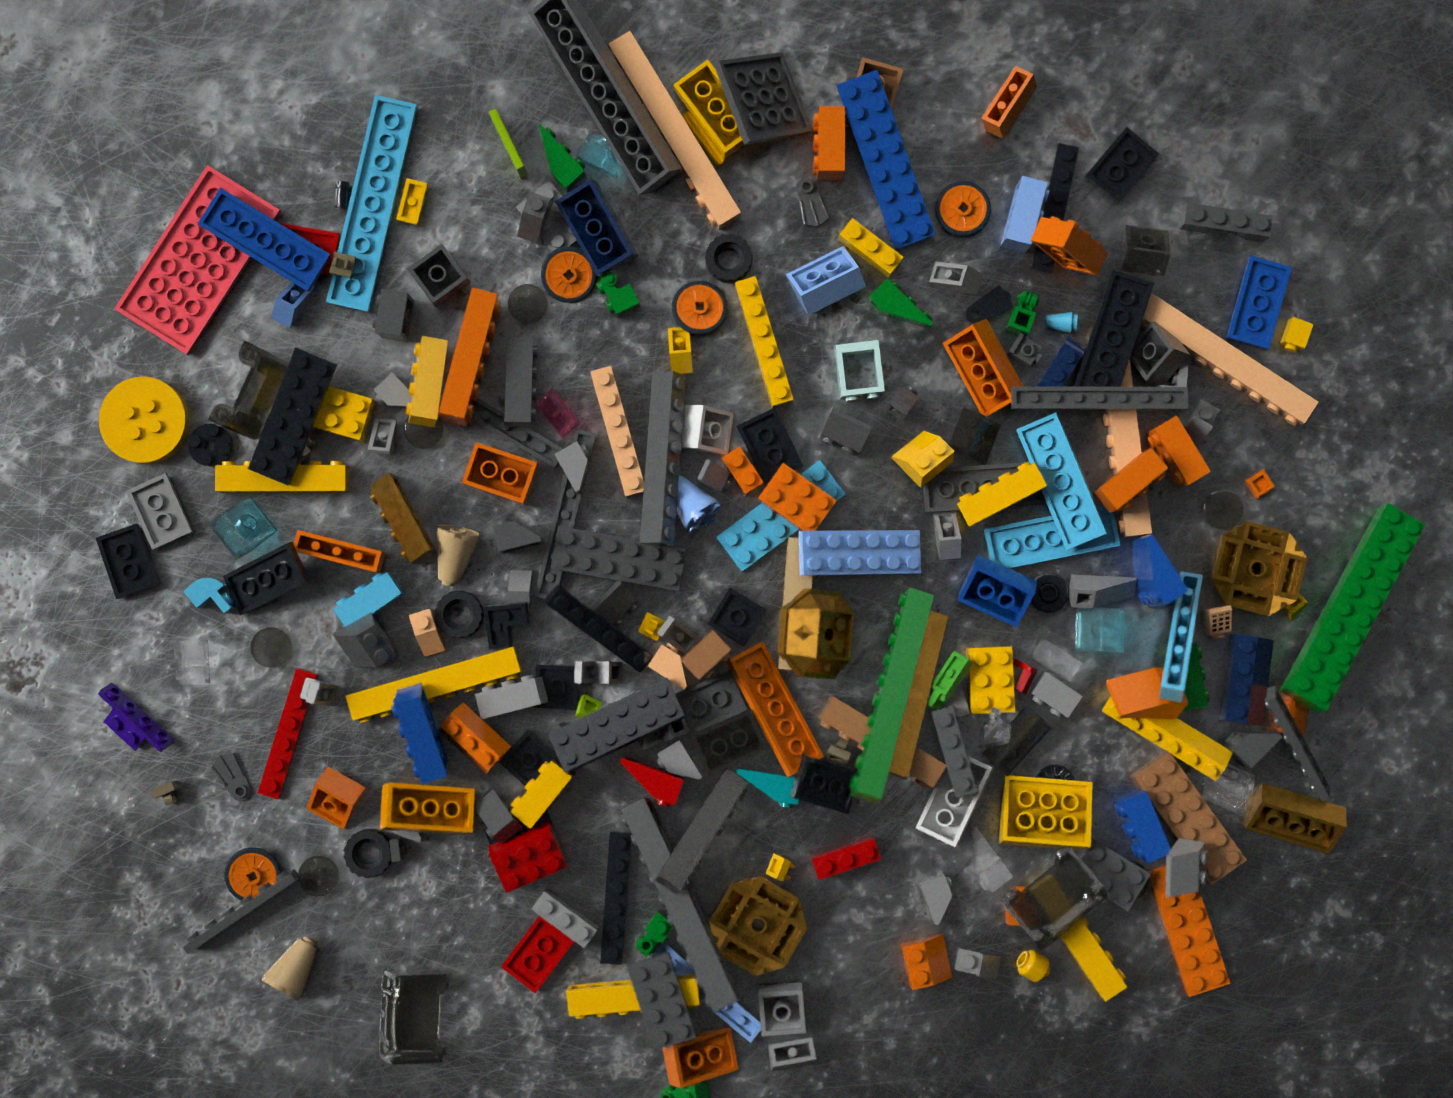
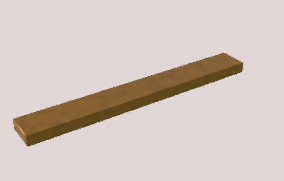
M934 611L929 613L888 773L903 779H907L909 776L948 616Z

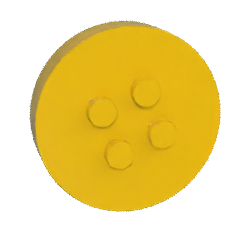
M134 377L116 385L105 397L99 413V428L106 445L119 457L138 464H154L174 455L183 445L190 425L189 411L183 397L172 386L152 377Z

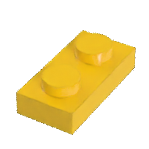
M406 178L396 218L398 222L415 226L419 225L429 186L428 183Z

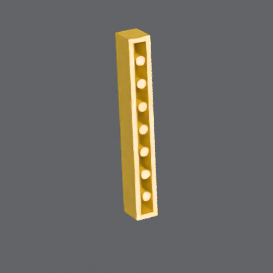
M510 647L346 695L352 721L359 720V723L371 721L372 716L379 713L380 717L393 714V698L396 696V691L405 687L422 683L428 702L432 703L435 702L434 697L442 695L443 699L456 696L455 691L463 689L464 693L477 690L476 685L484 683L485 687L497 684V679L505 677L506 681L518 678V673L523 671L516 647Z

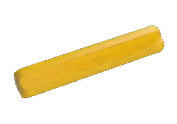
M691 112L684 113L682 117L717 167L724 164L726 159Z

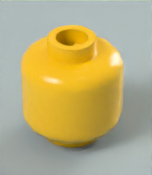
M1028 950L1022 952L1017 959L1016 964L1019 974L1028 980L1039 982L1048 977L1050 965L1046 956L1035 950Z

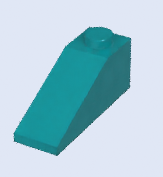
M737 767V774L776 802H780V806L793 808V804L798 805L799 800L790 797L796 777H787L786 775Z

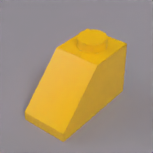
M681 327L668 328L671 371L680 374L693 373L690 333Z

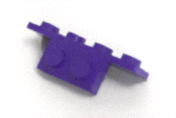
M110 683L98 692V695L113 708L104 720V723L134 751L139 749L145 740H148L160 752L172 745L174 739L113 683Z

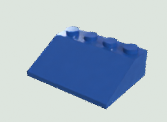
M1153 534L1131 541L1134 572L1137 579L1136 589L1139 592L1137 597L1144 606L1167 605L1189 591Z

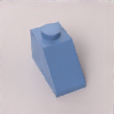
M291 282L275 299L271 319L291 328L301 317L315 287L313 286L307 292Z

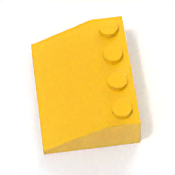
M1005 775L999 844L1087 851L1091 848L1092 782Z

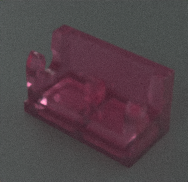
M553 387L536 401L537 407L561 438L580 425L578 419Z

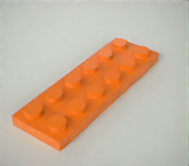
M764 642L726 661L787 777L798 772L802 755L816 759L824 757Z
M1166 864L1146 870L1151 874L1149 882L1187 996L1191 997L1231 984L1200 890L1194 893L1166 897Z

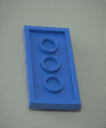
M1252 255L1248 257L1226 339L1269 350L1292 267Z

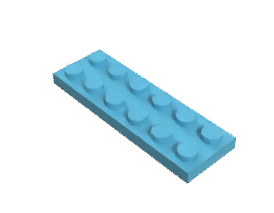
M1058 412L1016 429L1030 464H1036L1047 484V487L1041 491L1066 550L1107 534L1106 527Z
M820 460L800 474L837 501L846 495ZM761 503L716 538L743 572L799 529Z
M1103 505L1097 506L1108 533L1067 550L1052 516L984 529L989 558L991 561L1004 567L1014 568L1121 546L1114 512L1109 513Z

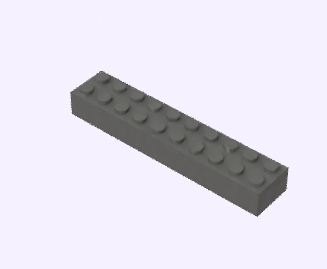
M543 0L529 12V15L638 194L652 193L682 169L580 0Z

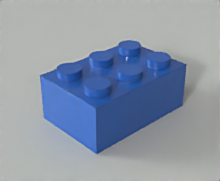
M977 554L959 590L957 601L1017 627L1036 592L1037 581Z
M1136 789L1114 798L1116 802L1114 809L1118 817L1121 816L1125 823L1122 825L1125 835L1132 840L1133 845L1130 847L1134 856L1146 863L1167 856L1171 848L1147 791Z

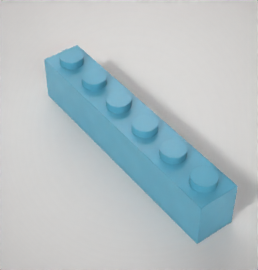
M1180 572V577L1189 591L1175 599L1159 695L1160 699L1182 701L1203 575Z

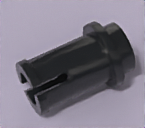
M337 181L336 185H334V188H336L335 208L348 209L349 190L352 189L349 186L350 182Z

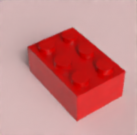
M550 821L513 835L504 844L499 841L489 845V857L506 893L567 868L566 857Z

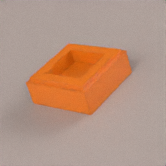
M1265 469L1244 481L1255 499L1275 488Z

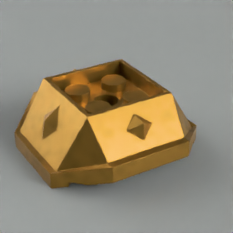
M1245 521L1221 536L1210 579L1225 606L1231 605L1232 608L1270 616L1298 600L1308 558L1290 532ZM1254 563L1260 567V572L1257 575L1251 570Z
M804 588L790 603L781 608L777 653L783 660H786L789 667L798 677L836 679L839 671L851 661L854 612L845 602L842 592Z
M762 876L731 883L709 920L712 935L723 958L754 976L784 968L807 930L800 899ZM755 919H761L764 922V927L756 930L752 927V922Z

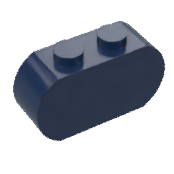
M1067 336L1035 387H1063L1082 357L1086 347Z

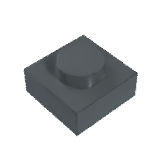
M402 837L389 840L392 862L403 860L404 855L407 854L406 843L402 842Z

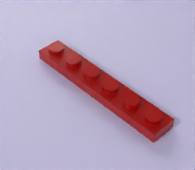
M296 668L257 792L258 794L280 799L310 704L305 699L300 698L306 678L317 680L319 674Z

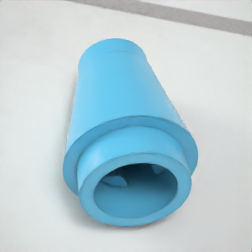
M1068 312L1047 315L1046 328L1067 333L1077 331L1078 314Z

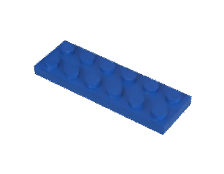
M222 188L218 190L198 222V225L307 292L311 290L331 258L329 253Z

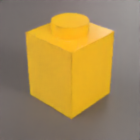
M1292 317L1287 320L1279 344L1285 346V350L1293 353L1305 349L1314 324Z

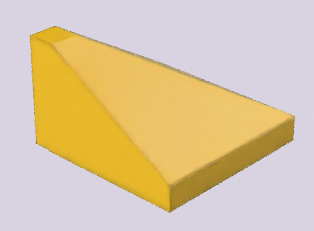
M1299 593L1297 601L1282 609L1292 621L1308 605V602Z

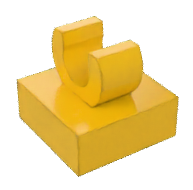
M647 612L638 632L658 641L660 635L657 632L665 621Z
M773 853L766 874L783 882L784 879L789 880L791 878L786 873L789 867L794 868L795 865L790 860Z

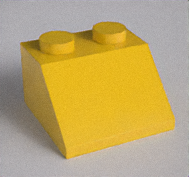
M923 431L895 453L892 459L921 488L953 462L955 451L940 436Z

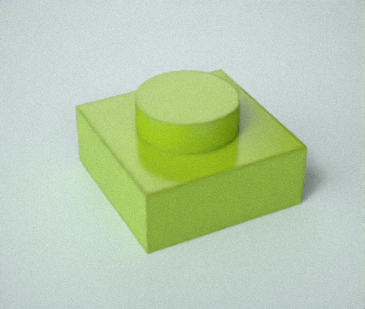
M583 694L579 699L575 716L582 718L601 709L603 702Z

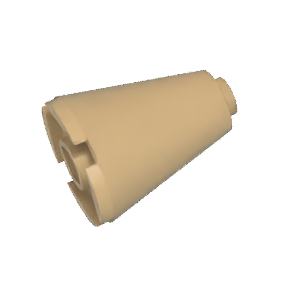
M438 525L436 530L438 579L442 581L443 585L455 586V583H460L479 540V533L465 527L461 529L454 528V525Z
M306 937L303 940L298 938L263 975L261 980L299 1001L317 949L314 947L316 943Z

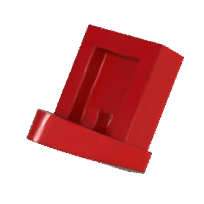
M1014 659L1013 665L1023 670L1014 689L1026 695L1038 671L1036 668Z

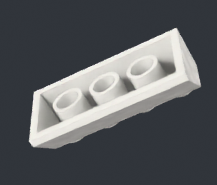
M969 757L979 792L956 798L946 766L916 825V829L953 847H958L994 770L993 767L972 757Z

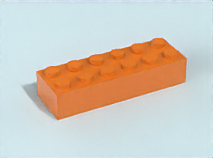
M473 287L471 289L438 412L442 421L466 427L467 422H471L473 419V400H478L480 392L478 381L484 378V359H489L491 351L489 340L494 339L496 333V322L494 321L499 319L502 309L500 307L501 301H498V294Z

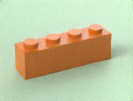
M297 530L294 540V546L298 553L376 573L381 572L386 555L385 552L301 530Z

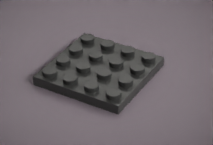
M783 52L720 60L714 64L744 145L806 135L813 131Z

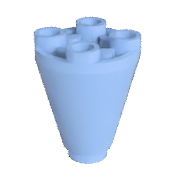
M679 476L677 515L684 529L691 535L702 525L706 527L713 523L715 513L722 506L715 498L688 479Z

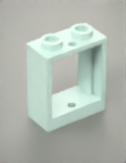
M879 340L835 345L840 398H846V402L857 401L862 396H867V399L880 398V394H883L885 389ZM873 352L878 387L846 390L842 356Z

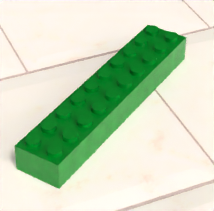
M1389 503L1378 507L1279 690L1280 692L1317 714L1327 711L1421 535L1425 524Z

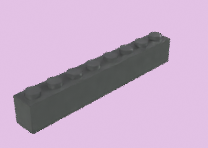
M675 371L652 373L640 543L652 547L674 546L686 376Z

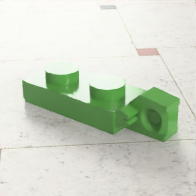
M953 651L931 685L932 691L927 705L936 711L940 710L950 699L973 662L958 652Z

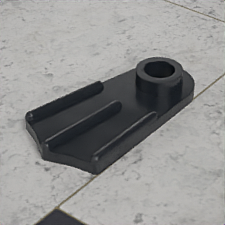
M1000 285L996 286L967 308L965 312L966 320L974 324L1012 309L1011 294ZM971 312H977L978 318H973Z

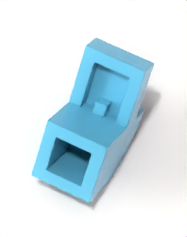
M201 578L183 591L196 608H203L213 600L223 613L230 614L236 609L232 604L234 602L233 598L227 592H222L227 588L226 583L219 579Z

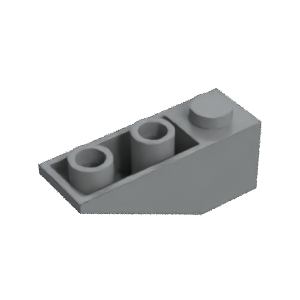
M1071 574L1069 585L1071 607L1096 608L1132 598L1137 579L1133 577Z

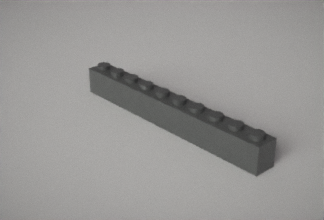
M643 798L621 809L623 823L632 832L631 840L642 854L640 855L642 864L649 869L651 874L649 875L650 882L659 891L658 899L669 913L667 918L670 925L675 927L678 933L676 937L679 945L686 950L687 963L691 968H694L697 974L695 980L699 988H703L706 994L705 1002L708 1008L713 1009V1012H717L742 1000L651 800Z

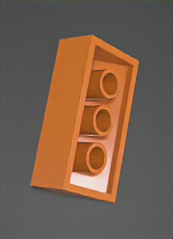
M987 319L972 324L943 343L983 419L1011 404V387L1023 386Z

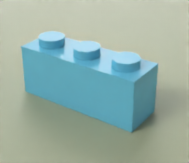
M382 571L372 578L373 582L369 585L362 584L354 590L355 594L350 598L345 596L336 602L337 607L333 610L345 627L369 613H372L374 616L404 595V592L391 573H383Z

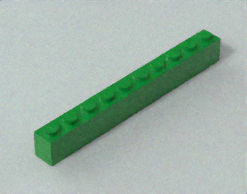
M909 587L905 593L900 595L898 605L901 606L900 612L896 613L893 620V625L896 626L894 633L891 632L888 639L890 650L889 653H885L882 665H885L884 673H880L877 685L880 686L879 692L875 693L872 700V706H875L873 714H869L866 726L869 727L868 734H864L861 742V747H864L863 753L858 756L855 765L858 768L856 776H853L850 788L853 789L852 797L874 804L882 800L934 598L932 594Z

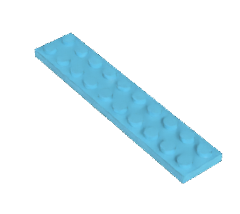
M377 95L374 97L338 248V253L355 256L357 260L352 279L332 274L326 299L327 304L367 313L370 311L418 108L417 104Z

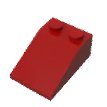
M626 756L621 758L620 763L653 798L658 799V804L670 807V804L675 805L684 781L683 777Z

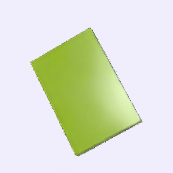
M497 109L488 111L520 178L527 177L526 168Z

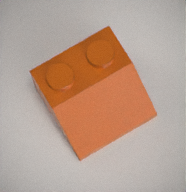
M327 767L315 783L306 809L344 830L361 801L366 787L342 775L339 771Z
M943 934L900 943L909 985L912 990L934 986L953 977Z

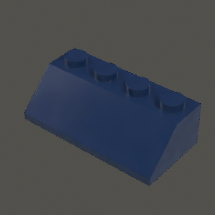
M590 179L555 201L596 276L622 267L639 256L597 181Z
M1230 634L1219 720L1263 726L1266 706L1265 698H1267L1274 640Z

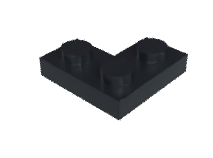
M527 602L487 605L483 607L489 650L512 647L510 626L528 625L530 623Z

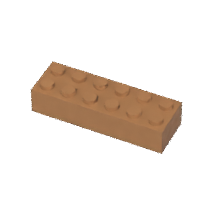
M831 696L818 717L822 720L820 725L830 731H833L834 728L839 730L838 736L850 743L852 740L859 743L857 747L863 750L864 747H861V742L864 734H868L869 727L866 726L868 717ZM916 747L909 774L915 777L913 780L915 783L925 789L928 785L934 788L947 765Z
M1163 751L1129 775L1138 789L1147 791L1157 816L1176 842L1179 838L1205 842V851H1208L1207 863L1204 865V871H1207L1208 874L1207 884L1213 885L1247 860L1172 754Z

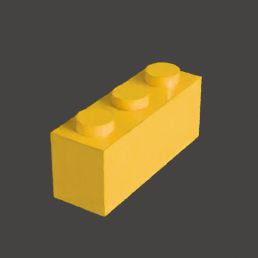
M853 218L839 234L838 241L888 279L904 258Z
M552 760L550 763L545 761L538 770L541 773L536 780L532 778L524 787L527 792L523 797L518 795L510 805L513 807L510 813L530 829L573 777L571 773L566 774L563 767L555 760Z

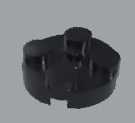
M216 424L199 426L192 432L187 442L191 457L197 463L209 467L222 465V462L227 461L233 447V440L229 432ZM208 440L211 442L215 441L216 443L213 446V451L205 447Z

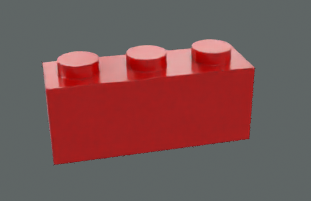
M871 836L811 856L818 880L881 860L875 839Z

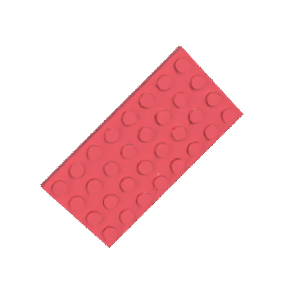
M209 165L205 167L114 308L188 356L251 259L247 254L198 225L199 220L216 193L222 188L276 221L281 213L278 208Z

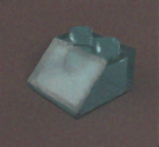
M252 497L219 513L210 525L211 529L236 560L253 551L277 531Z
M1077 608L1075 651L1124 652L1125 609Z

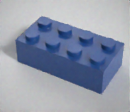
M419 683L397 690L396 696L393 698L392 712L394 717L399 718L401 723L399 726L400 735L402 738H406L408 743L406 751L408 757L414 760L413 771L415 777H420L422 784L447 777L449 759L423 684Z

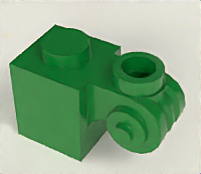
M605 272L601 276L600 282L596 283L601 295L606 294L609 301L605 303L610 313L615 312L618 318L640 307V303L631 285L628 284L618 289L616 288L618 284L616 275L613 272Z
M1023 290V293L1021 292L1017 297L1019 304L1012 310L1005 330L1018 335L1022 333L1026 337L1031 330L1036 316V312H1033L1032 309L1038 306L1039 298L1038 294H1032V292Z
M658 909L645 926L647 933L641 938L638 937L636 939L637 942L634 949L639 950L645 957L654 954L658 941L663 943L674 928L670 925L667 915Z
M708 1080L684 1088L667 1085L661 1089L660 1098H710Z

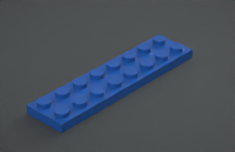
M875 70L836 85L895 250L936 235L878 71Z

